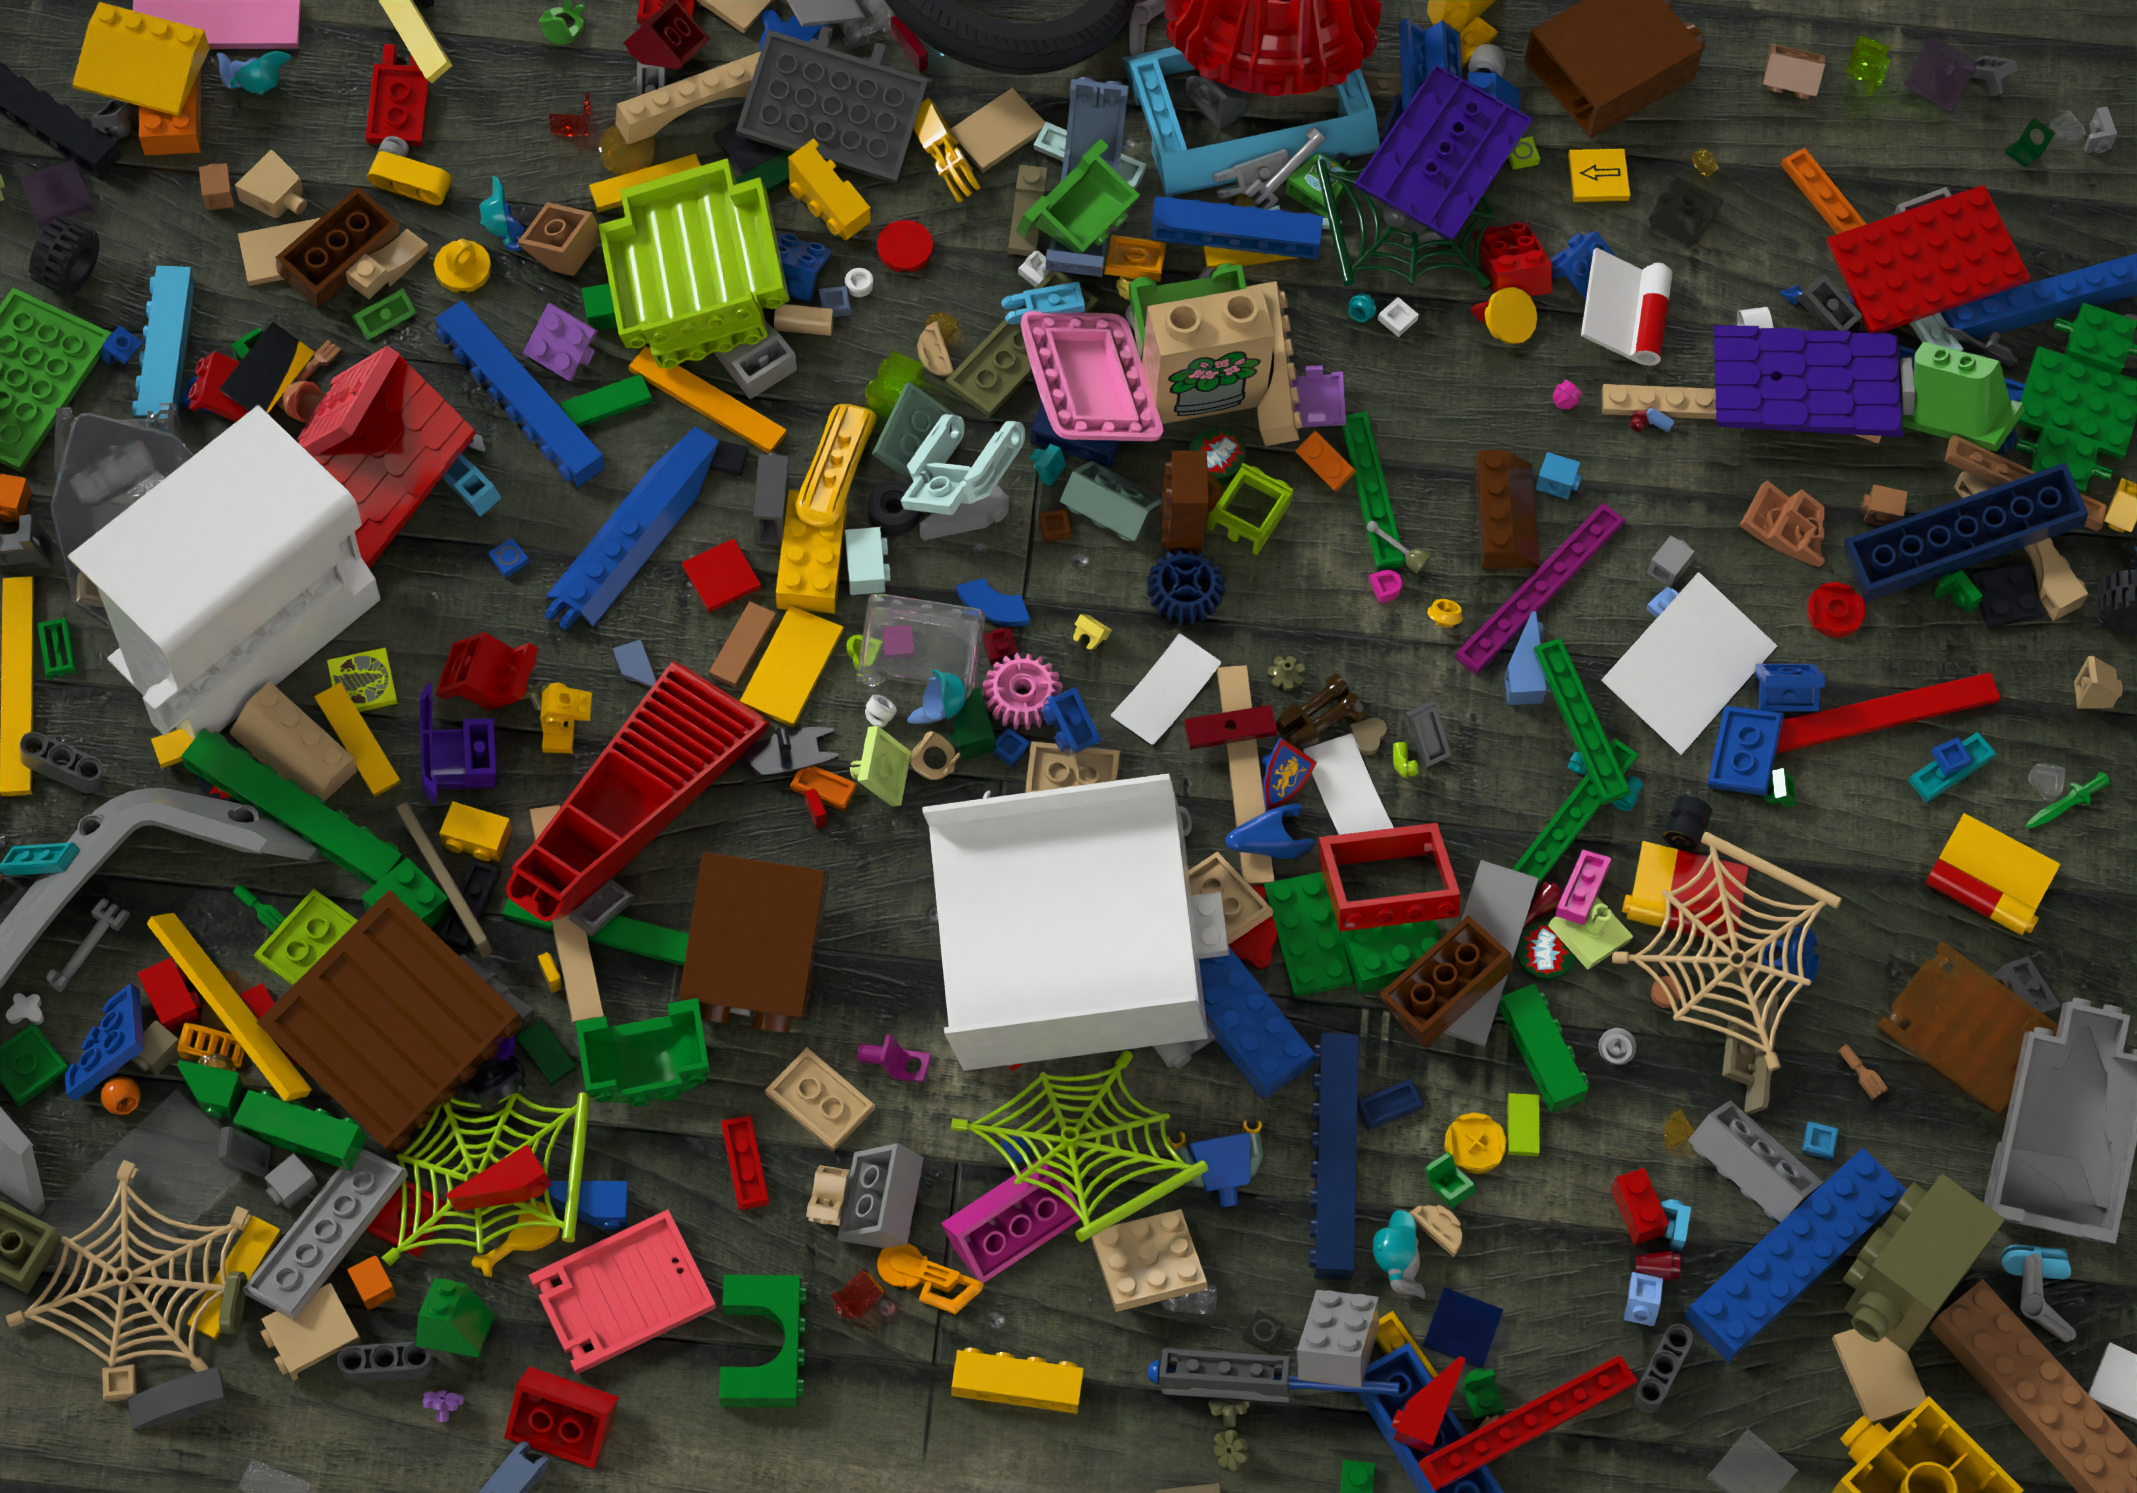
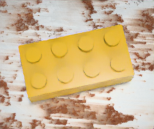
M789 489L776 586L777 609L787 610L791 605L806 612L835 614L847 519V499L842 514L835 523L828 527H813L801 521L796 513V501L800 490Z

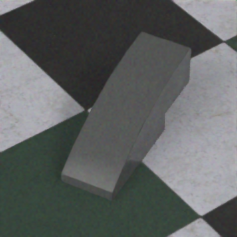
M219 1367L165 1382L127 1399L133 1431L198 1416L197 1411L227 1404L223 1377Z

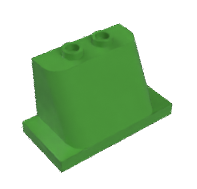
M1100 139L1081 157L1075 169L1046 197L1042 196L1024 213L1016 232L1024 239L1037 227L1072 252L1085 254L1094 244L1099 247L1109 237L1107 231L1113 225L1118 228L1128 218L1126 212L1135 204L1140 194L1102 159L1109 146Z
M1923 342L1916 351L1913 379L1915 387L1914 415H1903V427L1947 439L1956 435L1982 448L1997 452L2025 411L2023 403L2010 400L2000 361Z

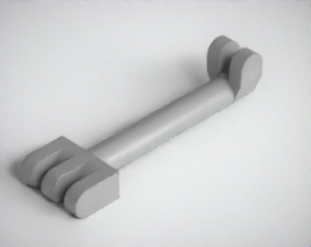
M1311 127L1306 132V136L1310 140L1265 185L1257 179L1246 190L1245 194L1249 198L1259 191L1253 198V202L1256 205L1267 199L1260 206V209L1268 210L1276 204L1279 199L1273 192L1326 140L1316 128Z
M102 898L91 912L93 918L98 920L60 974L54 969L50 970L46 978L49 984L57 991L62 992L108 927L119 931L128 919L129 911L122 909L117 915L120 907L113 903L105 912L110 901Z

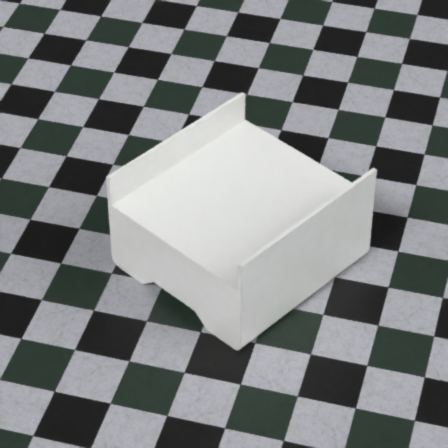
M259 405L68 555L69 560L97 586L120 648L107 658L108 661L144 696L143 700L151 722L164 736L173 728L177 730L182 728L193 740L203 728L210 733L212 731L219 733L239 717L247 701L269 681L275 686L278 685L381 600L376 579L360 555L355 530L362 523L356 500L339 481Z
M1169 773L922 807L930 831L949 1027H944V1034L963 1071L1208 1039L1199 959L1229 955L1223 899L1221 892L1191 896L1183 823Z

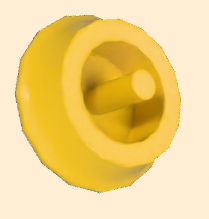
M1439 599L1434 601L1432 606L1428 608L1427 613L1429 617L1435 621V625L1438 627L1453 628V625H1457L1463 620L1460 605L1452 600Z

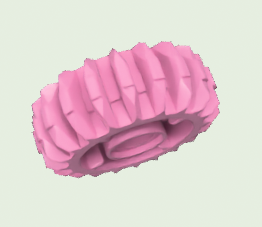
M1016 653L1012 661L1005 656L1003 664L995 662L993 665L994 671L988 670L986 674L987 680L983 682V700L987 702L986 710L993 712L992 717L994 721L1002 718V725L1004 727L1009 723H1013L1015 731L1019 728V725H1024L1028 731L1031 723L1040 728L1042 719L1045 720L1041 713L1044 700L1051 695L1055 697L1061 694L1060 692L1062 691V683L1058 681L1059 675L1057 672H1052V665L1048 663L1042 666L1043 659L1041 656L1033 661L1031 660L1030 653L1026 655V659H1020V655ZM1019 689H1025L1029 691V693L1021 695L1018 694L1016 691Z

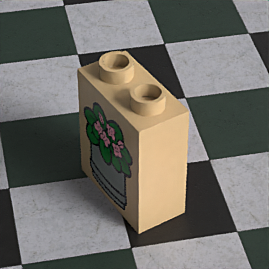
M1261 286L1147 306L1142 366L1162 424L1259 406L1267 393L1275 333Z

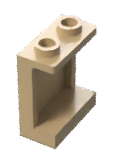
M331 1283L319 1288L295 1320L277 1311L261 1319L266 1329L260 1332L268 1348L275 1346L280 1356L274 1359L282 1375L289 1373L293 1381L299 1378L297 1373L349 1346L362 1345L359 1335Z

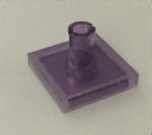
M1931 35L1903 85L1951 112L1957 105L1979 62Z
M74 159L20 177L39 228L49 225L59 217L70 218L93 210Z

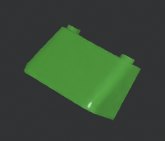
M1232 263L1221 264L1212 273L1211 277L1157 286L1156 281L1150 280L1149 277H1139L1130 282L1128 287L1136 346L1141 362L1143 360L1147 306L1247 289L1242 265L1233 266Z

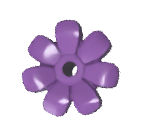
M439 1390L435 1393L431 1391L426 1392L423 1399L424 1408L436 1410V1421L438 1422L449 1421V1410H457L458 1405L464 1404L463 1395L448 1393L446 1395V1390Z

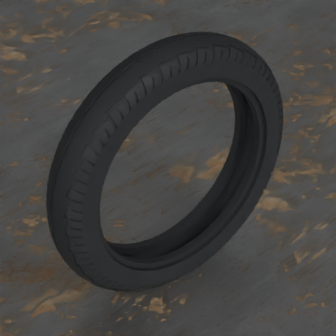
M954 0L885 1L893 13L911 32L944 55L987 71L1032 75L1066 69L1102 51L1124 28L1137 0H1089L1081 8L1065 17L1049 22L1032 24L1011 23L992 19L978 14Z

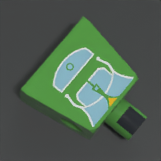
M1338 153L1332 160L1323 154L1315 155L1287 178L1285 193L1318 216L1328 218L1315 162L1323 159L1326 161L1328 170L1333 172L1347 171L1346 169L1350 166L1351 162L1342 153ZM1330 177L1336 206L1338 207L1347 191L1337 179Z

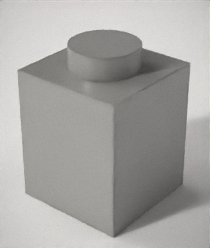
M1670 536L1651 559L1647 573L1671 589L1690 566L1695 551L1685 541L1677 540Z
M294 1153L264 1177L268 1189L265 1190L267 1195L276 1205L282 1202L288 1210L318 1186L314 1175Z

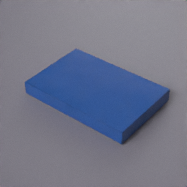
M1724 706L1707 782L1708 788L1767 796L1784 720L1783 713Z

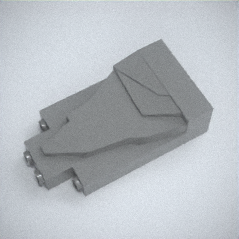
M2073 998L2072 1002L2068 1001L2062 1005L2056 1037L2052 1036V1030L2035 1027L2034 1032L2028 1031L2024 1033L2002 1142L1997 1143L1984 1204L2008 1222L2098 1243L2116 1244L2137 1144V1049L2127 1048V1052H2123L2130 1021V1015L2122 1014L2123 1008L2104 1005L2103 1009L2091 1007L2092 1001Z

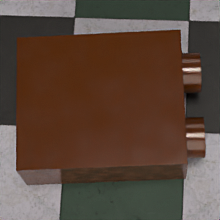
M1583 0L1531 30L1524 62L1589 139L1695 79L1705 43L1701 32L1693 23L1686 22L1683 24L1673 13L1670 0Z
M702 852L679 999L690 1000L698 998L701 1020L728 1024L730 1009L738 1008L755 1011L752 1028L789 1033L791 1017L806 1019L830 874L824 870Z

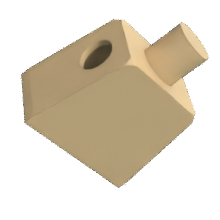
M270 150L235 184L239 201L274 218H279L287 209L299 215L307 206V201L301 197L303 194L301 179L273 150Z

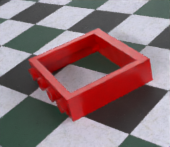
M1437 823L1319 837V862L1340 932L1460 917V892ZM1427 854L1434 855L1445 890L1347 902L1337 869L1338 865Z

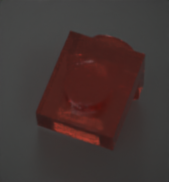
M862 1269L841 1291H834L830 1294V1297L835 1302L833 1304L835 1310L842 1317L860 1319L886 1292L868 1270Z

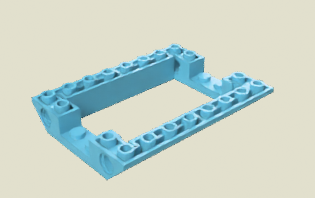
M1175 47L1122 57V63L1136 105H1142L1152 136L1151 152L1166 196L1236 182L1235 177L1223 182H1214L1212 175L1282 149L1287 150L1290 160L1310 140L1306 136V132L1311 127L1316 128L1326 140L1297 169L1317 154H1323L1332 160L1338 153H1342L1350 158L1374 153L1380 147L1375 109L1360 68L1347 75L1346 82L1340 85L1334 84L1339 97L1337 110L1339 118L1187 150L1163 76L1195 68L1185 59L1182 52Z

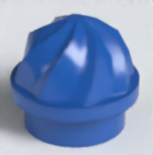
M1008 1136L1025 1151L1029 1158L1031 1147L1021 1137ZM1004 1140L1000 1146L1016 1164L1024 1162L1022 1155L1010 1143Z

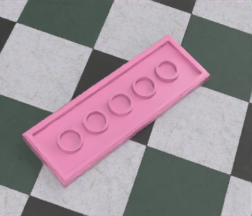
M133 0L132 11L205 30L210 49H299L301 0Z

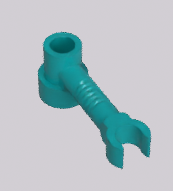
M1575 751L1567 767L1575 773L1586 775L1587 770L1579 753ZM1628 776L1626 778L1631 791L1630 796L1612 802L1615 807L1622 811H1631L1638 801L1637 795L1643 783L1635 776Z

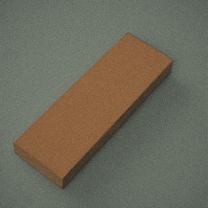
M749 601L709 670V677L736 688L773 624L776 613Z

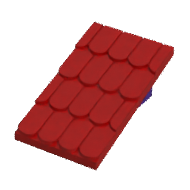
M400 355L352 436L316 455L314 458L356 500L362 525L355 530L361 558L369 569L459 455L474 441L473 438L477 434Z

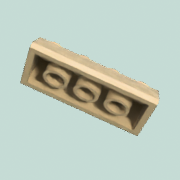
M270 681L247 701L229 732L230 736L250 754H253L254 758L261 764H269L277 771L278 776L284 780H287V778L294 780L301 786L303 792L310 796L315 794L324 801L357 772L354 757Z

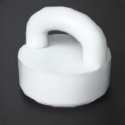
M872 695L865 709L868 721L873 726H879L880 728L885 727L897 712L895 705L881 695Z

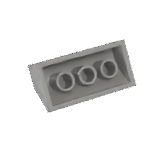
M1731 1100L1711 1112L1688 1139L1700 1156L1708 1158L1714 1163L1722 1176L1733 1180L1747 1198L1755 1200L1764 1208V1212L1769 1218L1780 1223L1824 1183Z

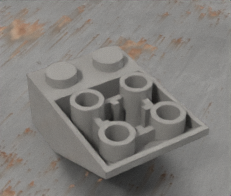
M766 321L768 337L754 345L740 344L726 353L713 352L749 399H752L797 371L795 353L782 336Z

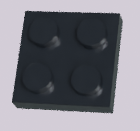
M2027 563L1971 573L1969 579L1983 595L1979 608L1987 629L2043 618L2045 612Z

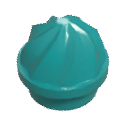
M1365 293L1352 297L1348 308L1350 317L1357 322H1366L1368 319H1371L1376 313L1375 299H1372L1370 294L1367 295Z

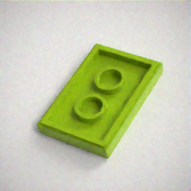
M313 888L253 955L254 959L292 987L358 920Z

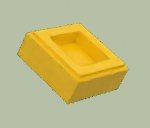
M546 952L539 955V965L551 993L562 990L561 977L550 953Z

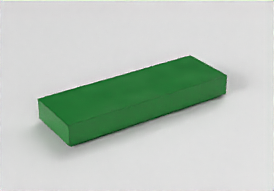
M639 374L566 400L560 404L561 409L578 428L650 403L652 402V397L642 375Z

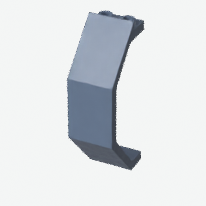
M1087 77L1071 79L1070 107L1061 181L1077 167L1081 157L1100 139L1109 146L1102 159L1119 174L1129 86L1122 85V83L1117 81L1095 82ZM1111 228L1107 231L1109 237L1099 247L1094 244L1085 254L1074 253L1051 237L1049 250L1047 249L1046 270L1102 277Z

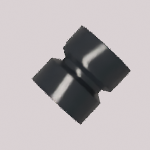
M1683 795L1677 797L1670 814L1671 820L1667 821L1662 835L1664 841L1679 850H1698L1702 836L1705 833L1703 829L1708 825L1712 808L1703 800L1693 796Z

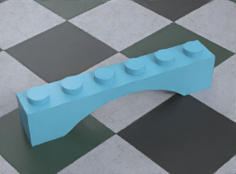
M462 454L459 455L442 477L479 517L502 498L495 486Z

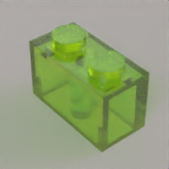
M893 350L888 359L884 358L881 361L875 381L871 380L866 386L864 396H866L867 408L889 419L904 385L911 382L919 387L924 379V364Z

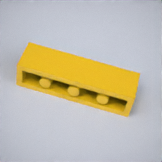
M965 1348L964 1351L957 1350L951 1396L1077 1414L1084 1368H1080L1077 1364L1068 1361L1052 1364L1046 1363L1045 1359L1039 1357H1028L1027 1360L1017 1359L1010 1353L998 1352L996 1355L983 1354V1351L980 1349Z

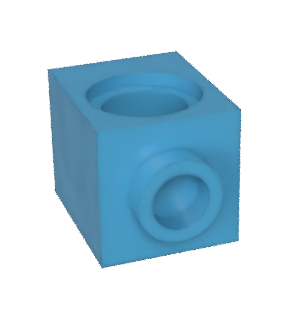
M1547 452L1535 490L1568 500L1571 490H1578L1582 474L1577 473L1580 462Z

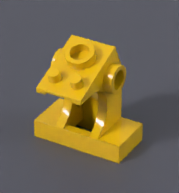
M551 683L542 692L540 720L543 731V753L573 754L575 720L590 721L592 692L568 688L562 683ZM566 721H568V728L564 726Z

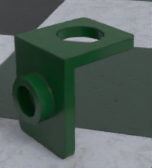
M2033 118L2019 140L2007 147L2004 152L2022 166L2028 167L2041 158L2053 139L2055 132L2036 118ZM2033 129H2039L2043 132L2044 141L2041 144L2032 141L2030 133Z

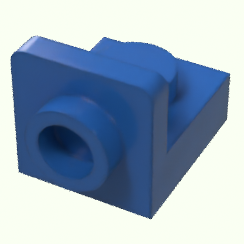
M119 325L101 346V360L110 366L116 359L126 364L141 347L142 341Z

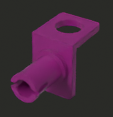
M892 1035L886 1036L884 1046L861 1043L857 1053L859 1063L882 1065L891 1079L921 1083L926 1079L931 1061L929 1053L903 1050ZM912 1059H919L921 1061L920 1070L913 1074L907 1073L905 1070L906 1064Z

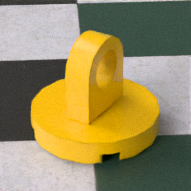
M460 239L450 242L441 248L435 257L434 268L436 278L442 287L451 292L459 293V291H466L468 293L479 289L489 279L491 262L489 254L483 246L474 241Z

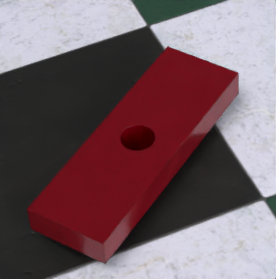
M1271 705L1187 718L1183 722L1189 750L1277 736V727Z

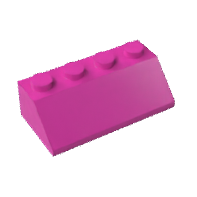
M1046 1164L1040 1168L1053 1172L1065 1179L1062 1171L1058 1168ZM1028 1166L1021 1170L1020 1173L1022 1174L1028 1170ZM1034 1173L1029 1177L1061 1191L1079 1208L1071 1190L1066 1185L1039 1173ZM1015 1174L942 1222L941 1225L954 1250L975 1279L985 1283L1080 1220L1079 1216L1068 1203L1047 1189L1026 1182L1015 1185L1014 1180L1017 1178Z

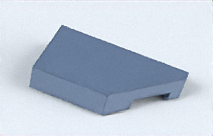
M641 639L613 648V654L622 678L631 682H638L651 689L656 683V679Z

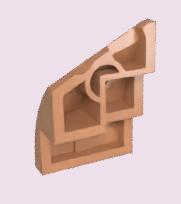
M1768 480L1761 484L1739 526L1763 543L1792 558L1820 567L1825 562V557L1821 556V542L1824 540V506L1804 490H1800L1793 496L1788 497Z

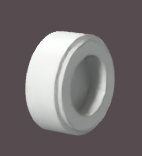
M864 268L850 270L845 277V286H847L848 293L855 297L868 295L873 289L872 274Z

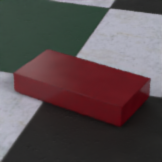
M896 15L891 17V35L917 71L920 73L926 70L928 67L927 50L916 35Z

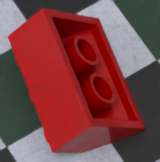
M529 1366L517 1383L504 1438L517 1443L526 1441L532 1448L594 1469L612 1427L619 1397Z

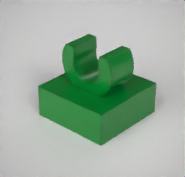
M1784 768L1772 771L1773 779L1770 780L1769 789L1774 788V791L1770 795L1763 796L1764 800L1768 804L1780 802L1785 808L1797 806L1794 778Z

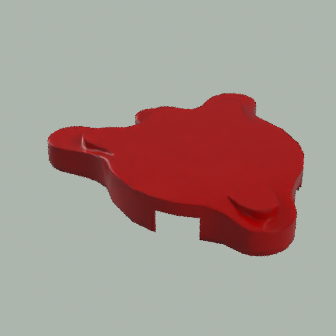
M1260 885L1253 886L1252 888L1265 901V888ZM1270 916L1228 945L1239 959L1244 960V963L1251 964L1257 970H1264L1271 964V952L1277 938L1273 916Z

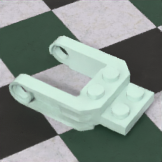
M942 415L907 465L914 482L900 500L903 508L953 515L961 503L971 504L989 496L1024 444V425L1021 422L1015 421L1005 422L999 432H995L970 468L969 466L945 464L964 436L965 424L963 418L957 415Z

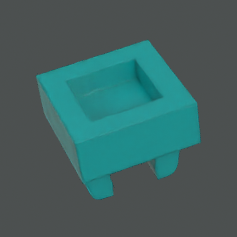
M1052 444L1048 446L1046 451L1035 449L1029 457L1030 460L1036 462L1033 468L1038 471L1042 483L1049 486L1053 485L1067 465L1060 447Z

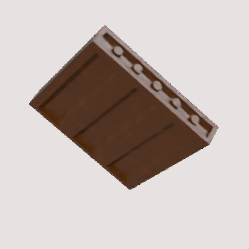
M388 890L256 1023L392 1154L395 1150L400 1151L408 1144L411 1139L409 1136L417 1127L421 1129L429 1123L433 1117L431 1113L439 1105H446L454 1097V1090L462 1082L464 1084L469 1082L477 1073L476 1068L484 1060L489 1061L496 1055L499 1050L498 1045L506 1037L508 1039L512 1038L520 1030V1023L524 1019L395 894Z

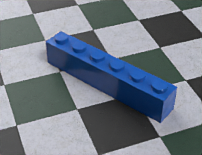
M1155 196L1150 240L1318 260L1323 216L1312 213H1292L1280 209H1260L1255 206L1242 207L1233 206L1228 203L1216 204L1201 200L1176 199L1171 196Z

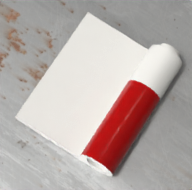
M1595 248L1592 256L1581 336L1636 363L1647 366L1658 364L1661 361L1672 270L1663 263H1653L1642 270L1599 248Z

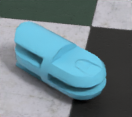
M2015 1244L2006 1247L2001 1253L2002 1267L2009 1274L2023 1276L2025 1258L2032 1254H2039L2042 1259L2043 1278L2064 1280L2071 1275V1266L2065 1248Z

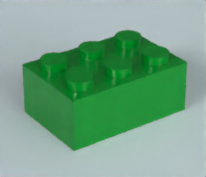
M1435 920L1342 931L1340 935L1358 994L1388 987L1442 939Z

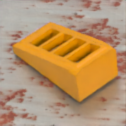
M184 1023L177 1047V1052L182 1059L241 1069L246 1052L232 1034L191 1023ZM193 1037L197 1038L194 1048L190 1047ZM205 1039L210 1040L207 1051L202 1050ZM218 1042H223L220 1054H215ZM230 1044L236 1045L232 1058L227 1057Z

